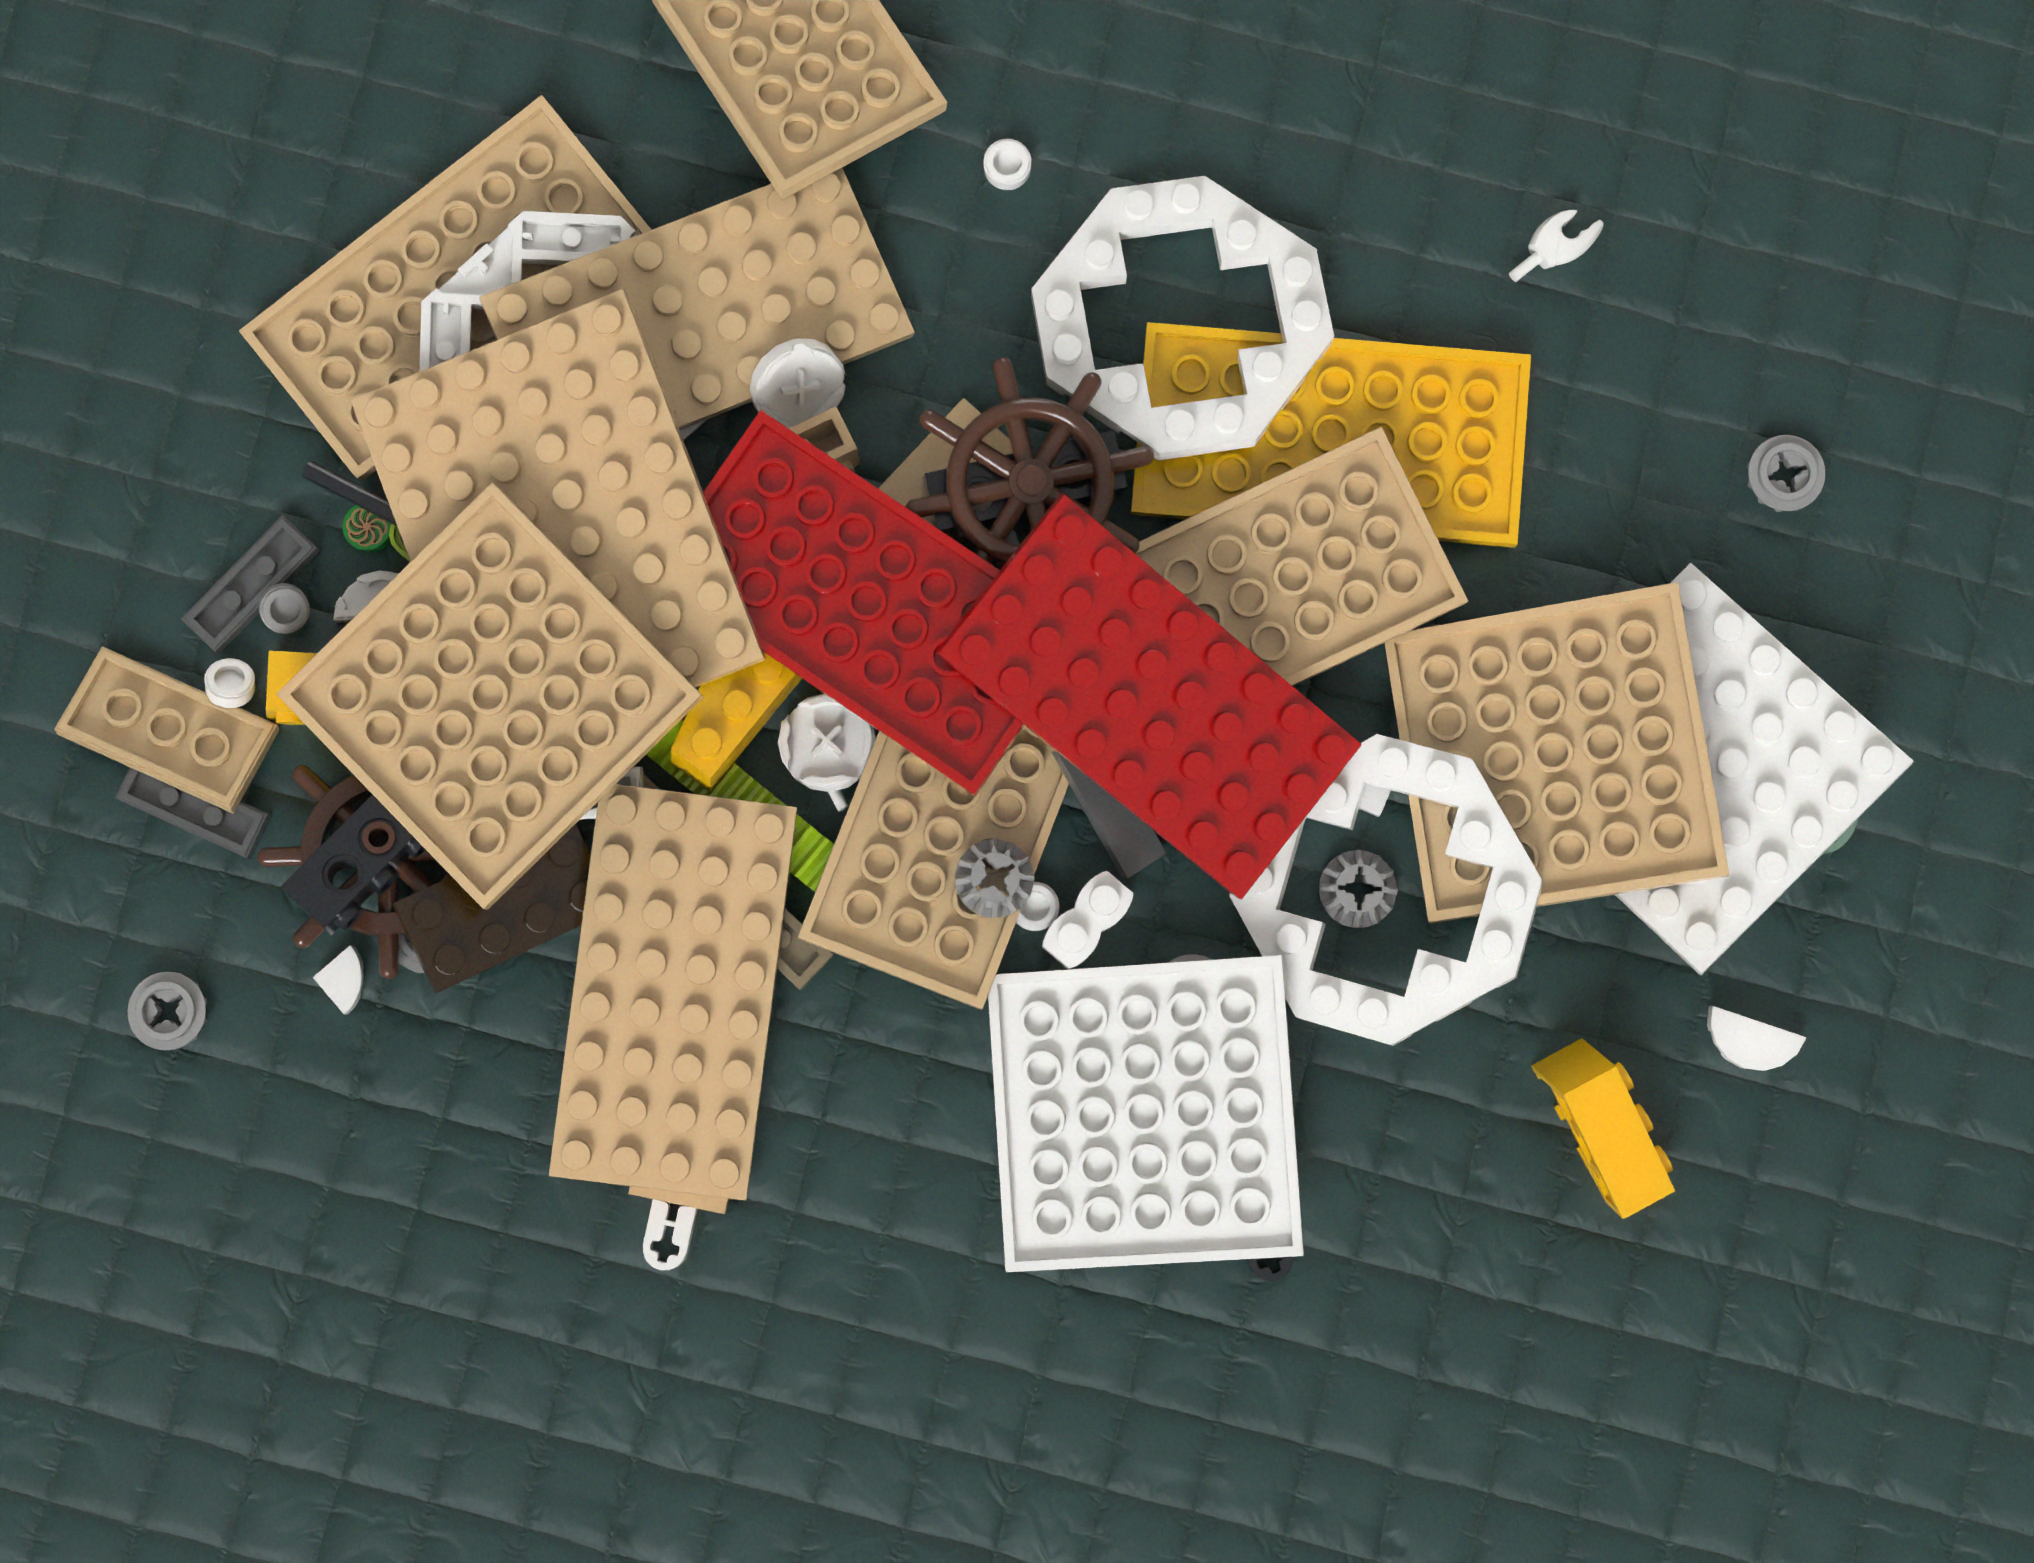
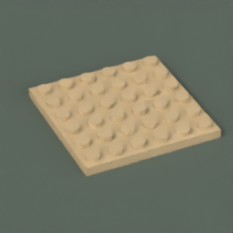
M493 482L276 693L459 885L486 910L504 895L704 698Z
M1678 582L1410 630L1385 642L1400 740L1473 759L1543 880L1537 907L1729 877ZM1409 795L1428 922L1432 924L1480 916L1493 868L1449 857L1445 854L1458 808Z

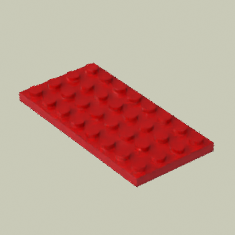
M760 410L710 481L703 494L728 556L731 569L736 577L741 596L752 619L762 651L976 796L1024 725L935 652L1000 570Z
M1065 494L1058 496L935 652L1227 891L1241 900L1362 745Z

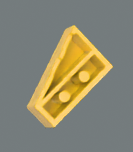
M1581 1038L1531 1065L1537 1078L1542 1079L1551 1087L1559 1103L1554 1106L1560 1120H1567L1579 1145L1576 1149L1602 1197L1622 1219L1675 1192L1667 1175L1673 1171L1671 1162L1659 1145H1653L1648 1135V1132L1654 1129L1652 1122L1639 1103L1634 1105L1628 1092L1634 1088V1085L1620 1062L1613 1064Z

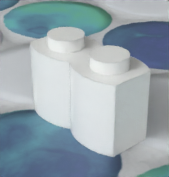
M1108 871L1096 875L1081 890L1074 909L1060 915L1049 927L1042 948L1068 970L1078 966L1094 951L1101 932L1113 927L1125 915L1132 902L1133 892Z

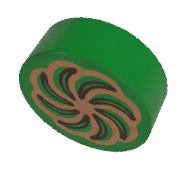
M357 505L353 506L346 513L342 524L344 537L349 544L359 551L375 553L384 549L391 542L389 538L391 523Z

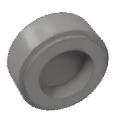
M278 583L272 585L263 592L259 600L260 616L264 624L272 631L283 634L292 633L303 627L308 620L310 613L309 602L304 593L292 584Z

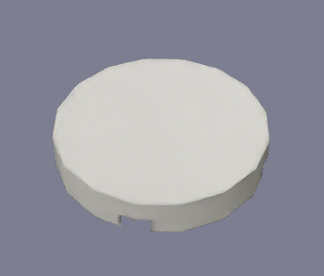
M792 339L779 344L761 358L752 373L750 394L753 405L758 412L762 410L789 429L838 406L845 391L843 364L828 345L814 339Z
M826 694L806 698L798 704V707L792 711L790 716L789 714L781 724L778 745L782 762L796 781L813 790L831 792L848 788L861 778L875 743L876 735L873 726Z

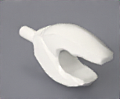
M1565 210L1550 216L1532 235L1528 245L1531 255L1510 271L1509 276L1514 282H1517L1538 264L1543 269H1547L1575 260L1584 254L1595 242L1602 231L1603 221L1599 219L1588 229L1581 231L1576 238L1569 239L1562 233V227L1573 219L1577 210Z

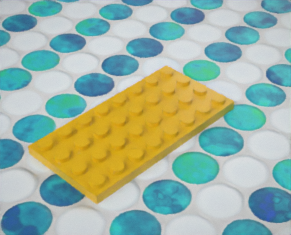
M1147 322L1143 366L1151 408L1244 395L1237 359L1238 351L1240 349L1283 344L1281 333ZM1334 338L1330 348L1315 363L1306 375L1305 381L1283 410L1281 409L1268 425L1266 432L1255 447L1165 460L1154 458L1151 464L1135 468L1131 515L1186 520L1382 427L1438 541L1514 548L1518 545L1531 354ZM1136 443V448L1142 447L1141 444Z

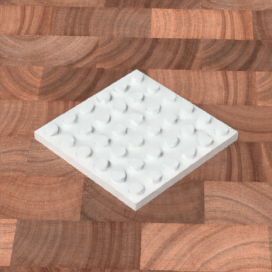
M1690 563L1671 583L1678 582L1729 877L1622 893L1615 896L1699 975H1702L1914 761Z
M1282 955L996 974L988 994L1006 1272L1304 1256Z

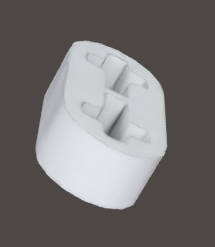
M652 1200L643 1242V1254L646 1261L652 1267L659 1270H671L680 1266L686 1260L698 1209L680 1206L676 1221L668 1220L671 1208L670 1203ZM672 1226L674 1227L672 1243L679 1246V1253L670 1255L667 1262H663L660 1260V1252L653 1250L654 1241L663 1240L666 1227Z

